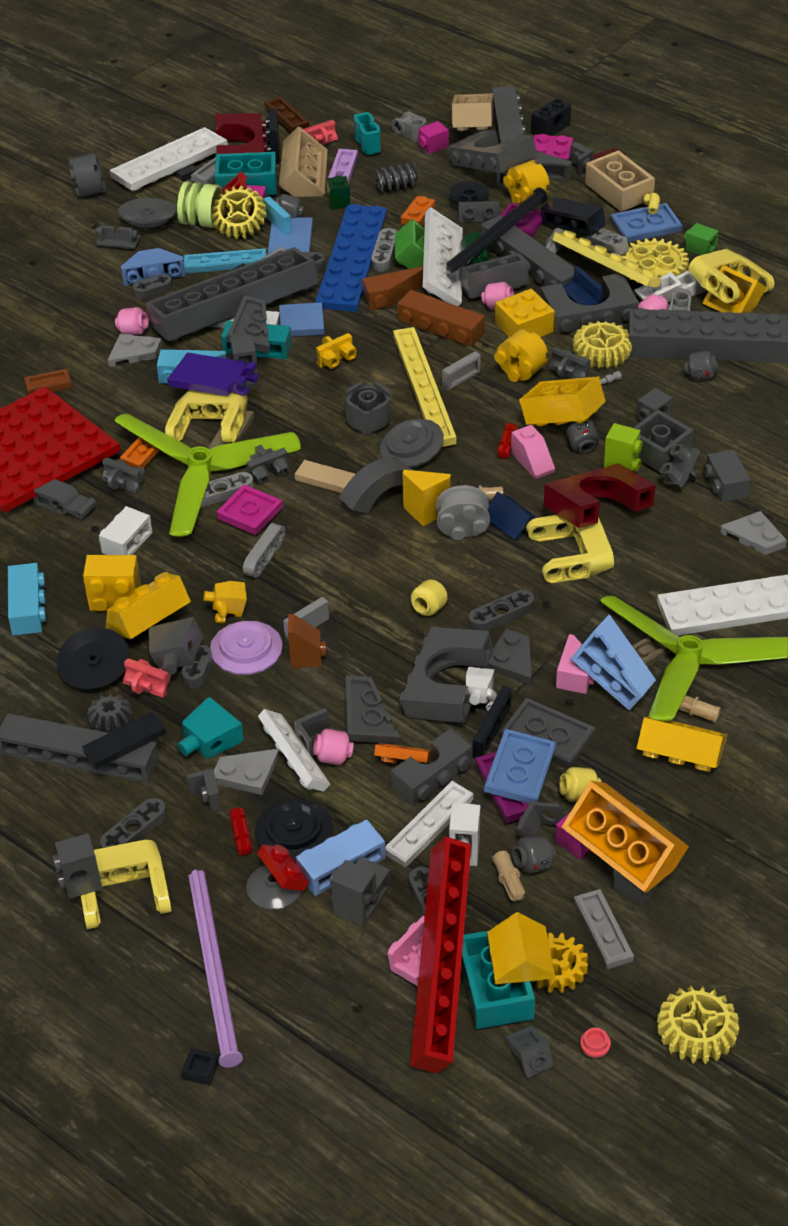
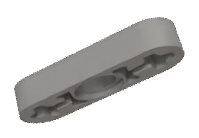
M385 228L379 232L371 257L373 270L384 272L390 268L395 253V233H397L395 229Z
M604 228L591 237L585 235L586 239L590 240L593 246H602L607 249L608 253L623 254L629 250L626 237Z
M240 472L209 481L200 508L229 500L243 484L254 488L253 476L247 472ZM219 488H225V489H227V490H225V491H223V492H217V491H215V490H217V489H219Z
M271 523L244 561V575L254 578L259 577L284 540V526Z

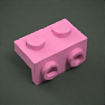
M424 915L417 922L413 923L408 931L390 946L388 951L390 970L418 986Z

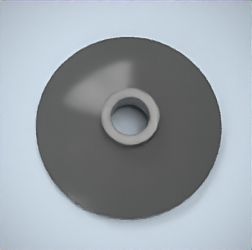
M266 865L256 869L250 875L246 884L249 900L258 908L268 911H278L290 907L299 899L302 893L301 890L282 889Z

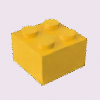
M533 289L495 302V324L508 337L520 329H527L525 332L530 334L534 332L540 337L554 332L555 311Z
M87 555L83 578L90 611H107L115 605V601L123 597H129L135 593L136 588L141 586L136 555Z

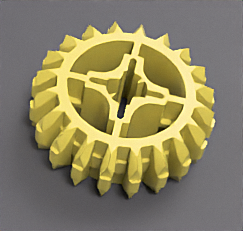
M242 185L236 190L233 186L232 191L229 192L225 189V195L219 194V200H214L215 207H212V219L215 222V227L220 230L222 235L226 234L229 239L234 235V238L238 240L239 236L246 239V234L253 236L254 230L260 232L259 225H264V218H266L267 214L263 198L259 196L256 190L252 192L250 187L244 190ZM254 206V207H255L254 212H253L252 216L250 217V216H249V212L251 211L250 209ZM229 209L228 217L224 219V214Z
M597 321L594 324L589 322L588 326L582 325L573 338L574 354L589 358L591 360L590 368L593 366L598 367V369L600 367L608 369L610 366L616 368L617 364L623 365L624 361L628 360L632 351L628 330L623 329L622 325L616 326L615 322L611 324L607 323V321L604 323Z
M690 986L687 992L679 988L676 995H669L667 1002H663L657 1022L658 1033L662 1036L661 1041L663 1045H669L670 1054L679 1052L681 1060L686 1056L691 1057L693 1064L697 1059H702L705 1065L709 1061V1057L718 1061L721 1054L727 1056L730 1047L736 1044V1036L739 1033L738 1014L734 1013L733 1004H726L727 999L725 995L716 997L715 989L708 993L705 992L704 986L699 991H695Z

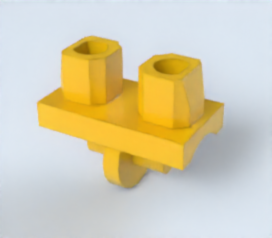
M349 333L334 340L326 336L322 339V345L316 347L318 356L317 366L320 368L328 366L332 369L338 366L339 360L342 358H346L349 361L356 358V348L352 344V336Z

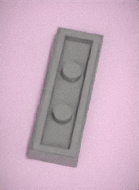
M601 889L574 896V904L606 970L633 962L634 955Z

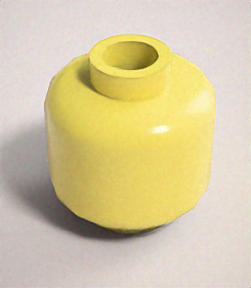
M431 579L421 583L411 594L413 608L424 616L434 615L446 604L448 599L444 586L438 581Z
M571 767L561 775L559 783L560 792L569 802L577 803L590 781L601 782V779L597 777L596 772L591 768Z

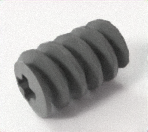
M414 162L410 166L404 163L403 167L398 164L395 166V169L392 166H389L387 170L384 167H381L380 171L376 168L374 169L376 185L381 193H384V187H387L388 191L391 192L392 186H395L396 190L399 191L400 184H402L404 189H407V183H410L411 187L414 188L415 182L418 181L417 167Z

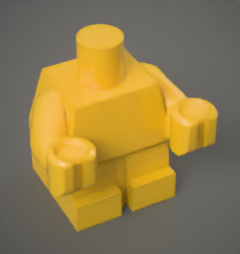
M227 581L217 583L214 586L213 592L204 591L203 601L212 602L213 610L218 611L215 614V623L225 624L228 613L234 614L235 617H242L247 600L245 582Z

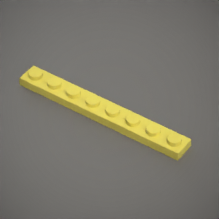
M415 328L393 330L394 341L423 419L431 420L440 426L444 433L442 447L456 444L455 432Z

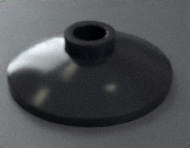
M460 182L450 188L449 197L458 204L459 202L486 201L489 197V190L486 186L477 182Z

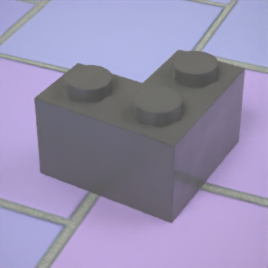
M362 857L359 858L356 864L345 860L339 869L336 868L330 878L334 915L364 927L391 887L390 869Z

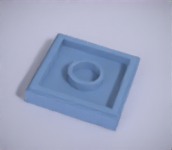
M322 302L279 305L280 325L291 326V337L324 335Z

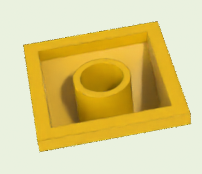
M403 470V507L422 526L437 520L436 501L443 491L451 488V474Z
M516 912L487 932L495 985L555 979L546 926Z

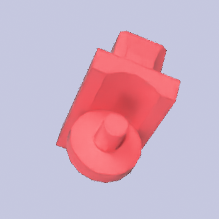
M334 120L303 129L321 145L338 140Z
M128 658L124 661L126 671L123 684L131 686L132 692L140 694L142 691L162 698L167 695V685L171 680V675H168V672L163 671L161 668L152 667L148 661L142 659L135 661Z

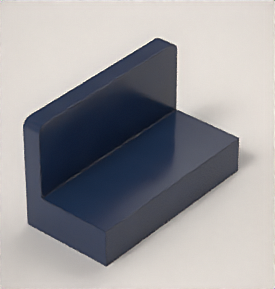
M575 267L574 281L563 286L568 297L573 302L581 305H597L602 303V287L582 269Z
M500 492L495 494L488 508L490 522L515 540L519 538L529 521L538 518L510 496Z

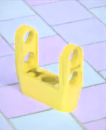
M728 249L697 256L692 260L688 268L690 274L703 288L725 303L737 301L740 296V290L737 283L719 271L722 265L746 275L745 269L748 267L751 270V278L759 282L761 278L766 280L767 286L764 293L771 291L775 284L773 276L748 258ZM715 278L718 281L717 287L712 284ZM728 287H730L733 291L732 298H730L727 294Z
M189 390L176 403L166 424L165 434L180 441L183 439L191 419H223L221 422L222 440L224 443H234L245 420L248 397L247 395L241 396L233 392L229 396Z
M559 515L535 518L529 521L526 526L529 537L539 542L572 536L576 539L581 552L580 555L555 558L543 566V576L549 583L589 578L614 567L613 552L599 517L598 523L582 528L576 527ZM562 523H566V524H567V525H566L564 528H562V529H556V527H557L559 524H562ZM538 527H543V528H544V529H543L542 531H540V532H537V533H534V532H533V530L536 529V528H538ZM576 565H583L581 568L577 570H572V568ZM551 569H559L556 573H548Z
M140 840L94 850L102 887L150 877L157 911L160 914L172 912L162 860L154 841ZM96 892L81 895L87 929L97 928L101 921Z

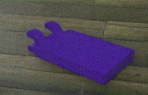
M187 352L167 378V381L171 387L229 396L231 392L246 396L249 392V387L243 385L247 380L256 383L259 374L253 373L257 367V364L254 362L246 363Z

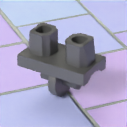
M557 347L552 349V359L549 364L550 370L557 372L560 377L568 376L573 379L587 377L591 364L589 358L572 354L571 351L566 349L562 350Z
M674 444L670 450L674 460L672 463L666 462L662 466L660 473L664 477L662 483L665 486L682 488L683 485H686L688 479L696 480L698 473L693 469L700 451L697 448H689L683 444Z
M262 445L255 446V454L250 455V461L247 462V471L245 472L250 473L258 485L269 480L270 475L268 471L274 470L277 477L286 475L289 470L286 461L287 451L285 448L273 451L271 448L265 450Z
M110 458L103 459L104 472L102 481L107 482L108 487L112 489L120 487L135 494L140 492V483L144 481L145 470L143 468L128 466L125 461L119 459L116 461Z

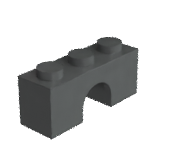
M447 730L431 742V760L433 763L421 764L412 757H409L391 770V788L412 806L421 800L427 799L432 792L440 786L448 784L454 776L466 771L472 764V746L453 730Z

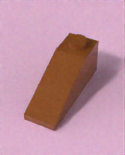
M423 266L363 278L362 293L369 310L389 307L400 301L410 290L416 291L423 287Z

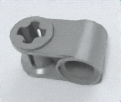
M407 111L402 117L393 119L391 126L396 134L408 138L412 142H418L419 128L426 126V119Z
M685 288L675 289L672 293L668 310L691 311V292Z

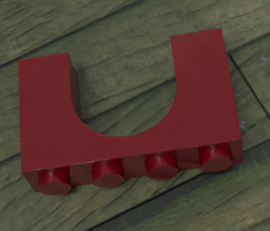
M215 113L216 134L227 141H243L247 143L243 145H216V154L267 152L266 122L262 121L261 113Z
M618 463L546 483L543 506L576 527L582 528L598 523L600 501L594 497L616 500L636 512L653 507L656 485Z

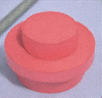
M590 1028L582 1035L580 1046L586 1055L598 1058L609 1052L611 1041L604 1030Z

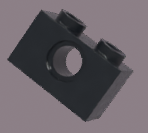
M556 98L531 113V134L533 135L546 134L554 136L571 124V104L562 99Z

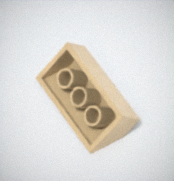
M299 126L283 140L279 185L283 191L289 192L294 197L323 196L325 194L328 150Z

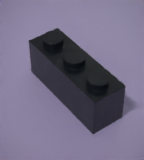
M554 197L540 207L542 223L545 227L560 228L563 231L568 230L591 237L606 226L604 209L601 206Z

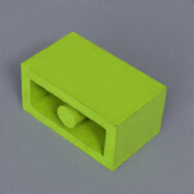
M614 423L606 436L604 467L619 463L633 472H638L641 465V458L638 457L643 445V441L640 440L641 430Z

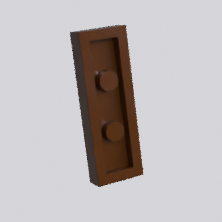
M281 96L264 102L265 109L268 112L269 109H277L278 121L291 133L298 126L302 129L309 127V121Z

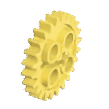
M645 238L644 242L637 240V244L630 243L629 250L621 254L623 256L622 260L639 264L638 268L642 270L643 268L655 272L654 276L659 278L670 272L676 277L688 270L689 258H687L688 254L684 253V248L679 249V244L672 246V241L664 243V239H661L659 242L655 238L652 241Z

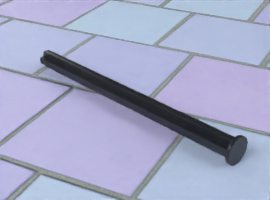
M536 188L531 196L446 263L447 267L445 269L451 273L456 272L537 205L546 202L548 199L547 192L543 188Z

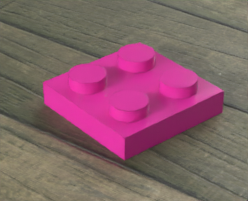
M546 134L534 135L536 151L570 160V145L573 144V137L563 135L548 136Z
M243 484L216 512L217 519L257 535L283 508V501Z

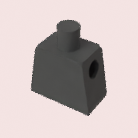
M194 617L149 628L150 655L158 669L161 668L163 671L168 672V675L175 674L177 667L190 665L194 662L203 638V633Z

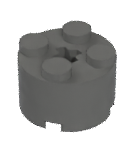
M96 153L69 159L70 174L72 180L76 183L75 189L78 198L106 192L101 165Z
M365 382L352 385L347 390L345 397L347 423L352 428L361 431L364 435H371L374 431L382 429L391 422V400L388 388L377 382H373V385H365Z

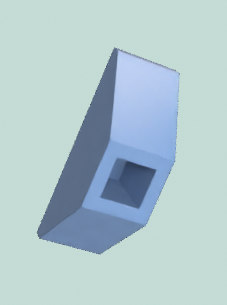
M160 248L138 251L121 266L123 285H133L139 280L159 274H167L171 278L185 276L183 256Z

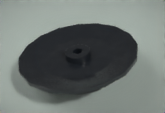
M100 627L83 629L70 636L61 646L57 655V670L63 681L74 688L83 690L104 688L115 682L125 672L124 661L129 658V647L123 637L111 629Z
M288 799L276 802L263 811L256 821L254 835L259 848L262 845H281L289 851V855L296 863V856L332 837L334 826L329 813L319 804L306 799Z

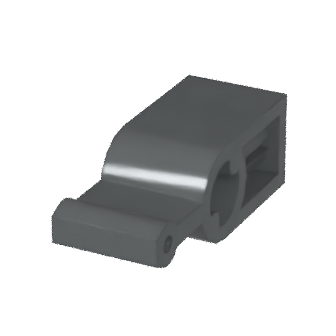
M56 479L34 490V493L38 494V496L33 498L34 504L62 515L68 512L76 515L79 519H83L96 506L95 499L80 495L73 486Z

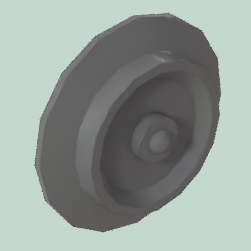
M159 198L131 200L122 204L118 209L119 217L128 221L132 226L141 228L161 226L177 212L173 203Z
M420 418L406 420L397 424L386 433L380 444V454L382 458L397 457L410 468L417 467L430 461L438 454L444 442V433L440 426L431 420Z

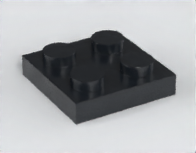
M269 109V117H266L267 152H275L276 164H280L277 109Z

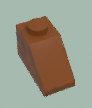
M288 614L291 668L321 667L322 657L326 656V641H321L320 630L296 615Z

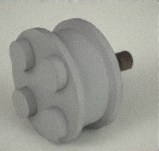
M464 480L457 481V486L443 491L436 501L438 528L454 540H461L466 536H477L486 531L490 524L488 496L479 488L467 486Z

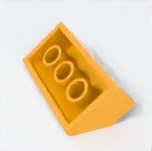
M590 781L562 825L563 829L646 893L675 870L689 848L687 844L603 782Z

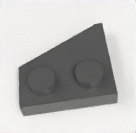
M505 629L493 648L485 669H494L495 673L530 684L532 673L529 636Z

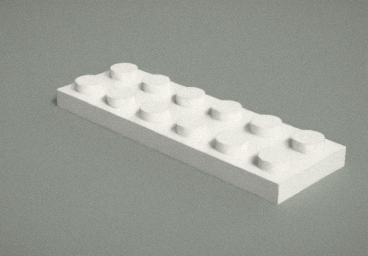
M204 127L109 170L110 176L132 191L139 190L146 184L156 182L158 179L171 175L183 167L216 154V145H228V142L225 138Z
M430 207L425 212L423 287L427 292L441 298L442 301L459 306L462 303L460 268L454 273L447 271L445 268L447 267L446 263L462 251L460 243L463 228Z
M788 575L658 594L657 604L667 629L677 636L787 619Z

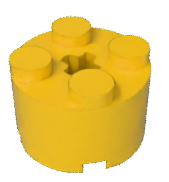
M535 160L511 167L507 172V176L503 178L504 185L508 188L511 195L512 203L521 204L538 187L546 191V186L549 185L548 175L541 164L534 163Z
M527 329L516 331L499 345L494 355L496 362L500 364L512 382L528 380L545 366L548 358L546 359L548 350L544 341L534 332L531 334L525 332Z

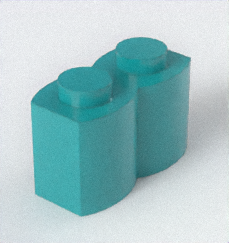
M369 112L355 114L354 134L355 140L361 144V150L367 155L381 152L380 127L374 122V117Z

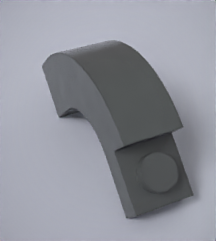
M397 457L378 459L358 471L347 483L339 498L351 510L368 514L377 498L384 491L393 486H403V470L413 469L406 466Z

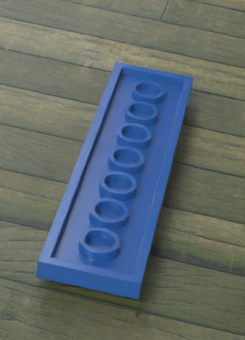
M358 204L347 205L315 303L322 302V309L358 312L363 295L362 279L369 276L372 266L371 257L379 232L385 224L387 208L361 206Z

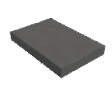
M525 698L500 731V738H502L505 729L555 741L557 744L552 761L571 768L594 736L595 727Z

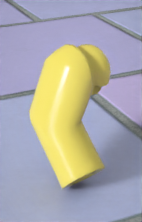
M657 193L645 194L644 204L649 205L648 212L656 214L660 203L659 195Z

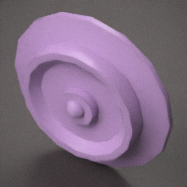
M240 621L229 624L218 631L211 641L210 649L214 663L223 671L235 675H252L263 672L276 663L282 654L283 642L279 633L270 625L258 621Z

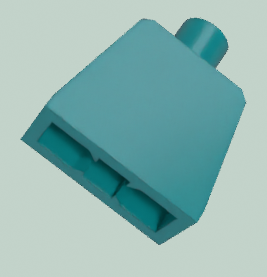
M209 697L182 722L184 739L177 743V747L184 756H188L196 750L205 758L210 759L244 741L242 723Z

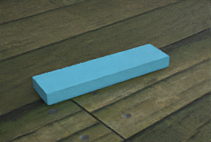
M266 249L184 255L185 273L232 270L243 263L248 265L267 256Z

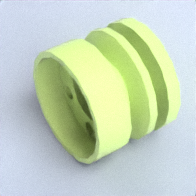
M185 181L180 188L177 202L179 222L192 226L197 225L199 222L202 227L216 228L215 222L212 219V207H215L214 200H219V194L223 195L221 186L205 184L201 187L199 183L195 182L193 184L192 182Z

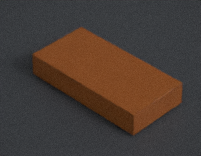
M67 369L24 377L28 395L43 387H47L52 392L72 388Z

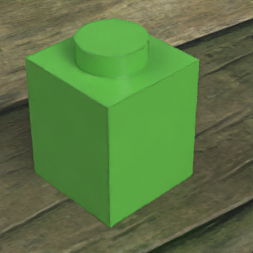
M696 223L685 233V250L697 255L712 253L717 248L719 231Z

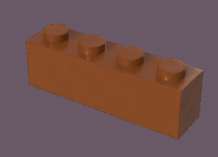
M410 290L397 303L398 321L470 347L485 333L484 315Z

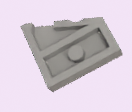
M120 334L108 358L109 367L116 366L115 362L128 360L130 364L141 360L156 359L162 347V339Z
M761 511L721 525L720 532L722 535L727 536L730 533L739 538V543L753 547L764 555L786 548L787 540Z
M272 749L220 757L214 769L217 785L262 795L278 761L279 750Z

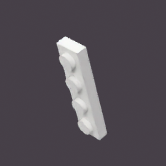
M263 709L258 716L264 725L263 729L272 736L276 742V748L287 758L289 767L296 771L300 777V783L309 790L315 789L324 792L330 785L329 781L282 714Z

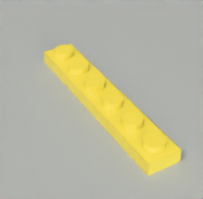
M564 230V233L555 232L552 240L645 286H660L662 279L654 276V271L645 268L642 270L638 268L639 264L632 261L626 262L622 260L623 256L619 254H609L606 248L598 245L593 246L588 239H578L575 237L576 234L571 231Z

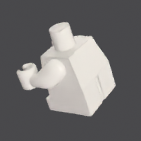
M468 667L465 686H468L469 702L472 705L487 703L486 710L489 711L497 696V693L493 690L494 669Z

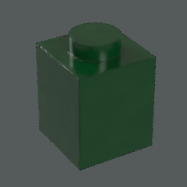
M347 176L327 178V194L331 210L347 208V205H350V187Z

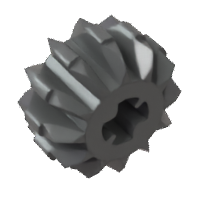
M111 693L108 697L100 695L99 701L93 700L91 702V707L88 708L87 712L92 730L110 733L132 722L133 718L130 703L128 700H124L121 694L116 697Z

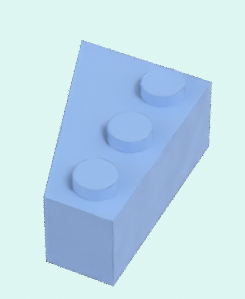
M610 614L570 658L628 710L641 699L656 681Z

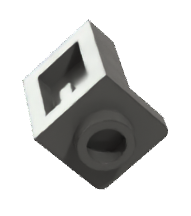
M575 142L570 145V161L577 165V174L582 175L586 172V163L593 161V150Z
M209 769L188 774L190 794L202 793L203 802H209L211 812L222 810L214 770Z
M533 1025L506 1036L508 1047L521 1060L526 1077H532L553 1067L548 1041Z

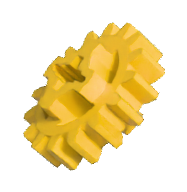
M549 933L548 942L555 979L537 980V988L540 989L546 985L548 986L549 993L553 991L554 987L558 988L560 993H564L565 986L573 990L575 989V981L583 982L584 974H587L588 954L583 953L582 944L575 946L574 937L565 940L564 933H561L558 938H554V935ZM575 962V966L571 970L570 968H572V963Z

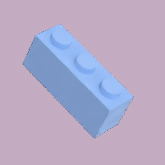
M365 820L359 824L352 825L348 830L334 837H329L314 848L303 851L300 855L296 856V864L302 869V873L309 881L307 887L314 896H317L332 887L330 884L331 875L336 868L339 869L345 860L356 864L360 857L374 863L386 859L385 841L369 821Z

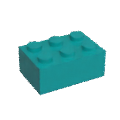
M275 152L216 154L215 183L221 186L222 189L241 171L247 176L246 185L266 186V196L277 194Z
M488 931L464 935L461 972L476 1029L534 1019L535 997L531 982L495 985L487 937Z

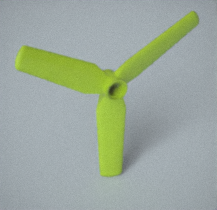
M130 414L119 415L114 420L117 424L167 455L188 465V470L180 482L169 532L174 537H183L192 533L211 471L227 470L247 465V462L250 461V455L255 454V446L262 445L265 450L271 448L273 451L285 448L287 453L301 449L300 440L294 432L219 445L211 449L201 446L191 448Z
M605 596L600 600L601 603L675 653V658L665 669L648 716L653 720L669 721L674 719L700 664H730L788 658V637L713 638L701 640L693 635L679 637L615 596Z

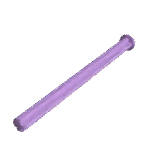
M195 869L189 875V881L221 1053L219 1064L222 1067L229 1068L239 1065L243 1061V1056L238 1052L205 872Z

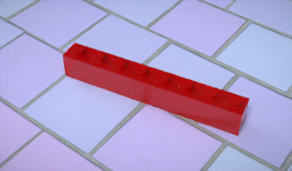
M446 836L431 850L410 1060V1067L433 1073H439L453 1063L471 844Z

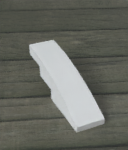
M689 270L676 277L671 272L660 277L662 280L659 287L643 285L634 290L635 294L642 301L649 295L655 294L663 296L667 302H671L672 293L678 288L689 290L692 296L707 291L696 281Z

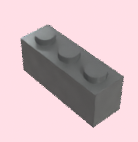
M520 253L460 268L462 291L469 299L481 298L482 292H485L486 286L491 283L506 282L513 289L529 284L527 260Z

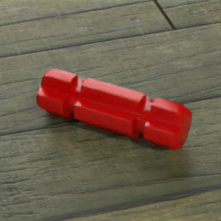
M507 423L505 425V431H503L500 445L497 449L498 458L507 459L510 455L512 432L517 430L515 423Z
M242 807L232 808L230 810V819L238 854L241 856L249 855L253 850L244 809Z

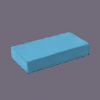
M271 197L263 198V203L266 205V218L285 235L291 233V215Z

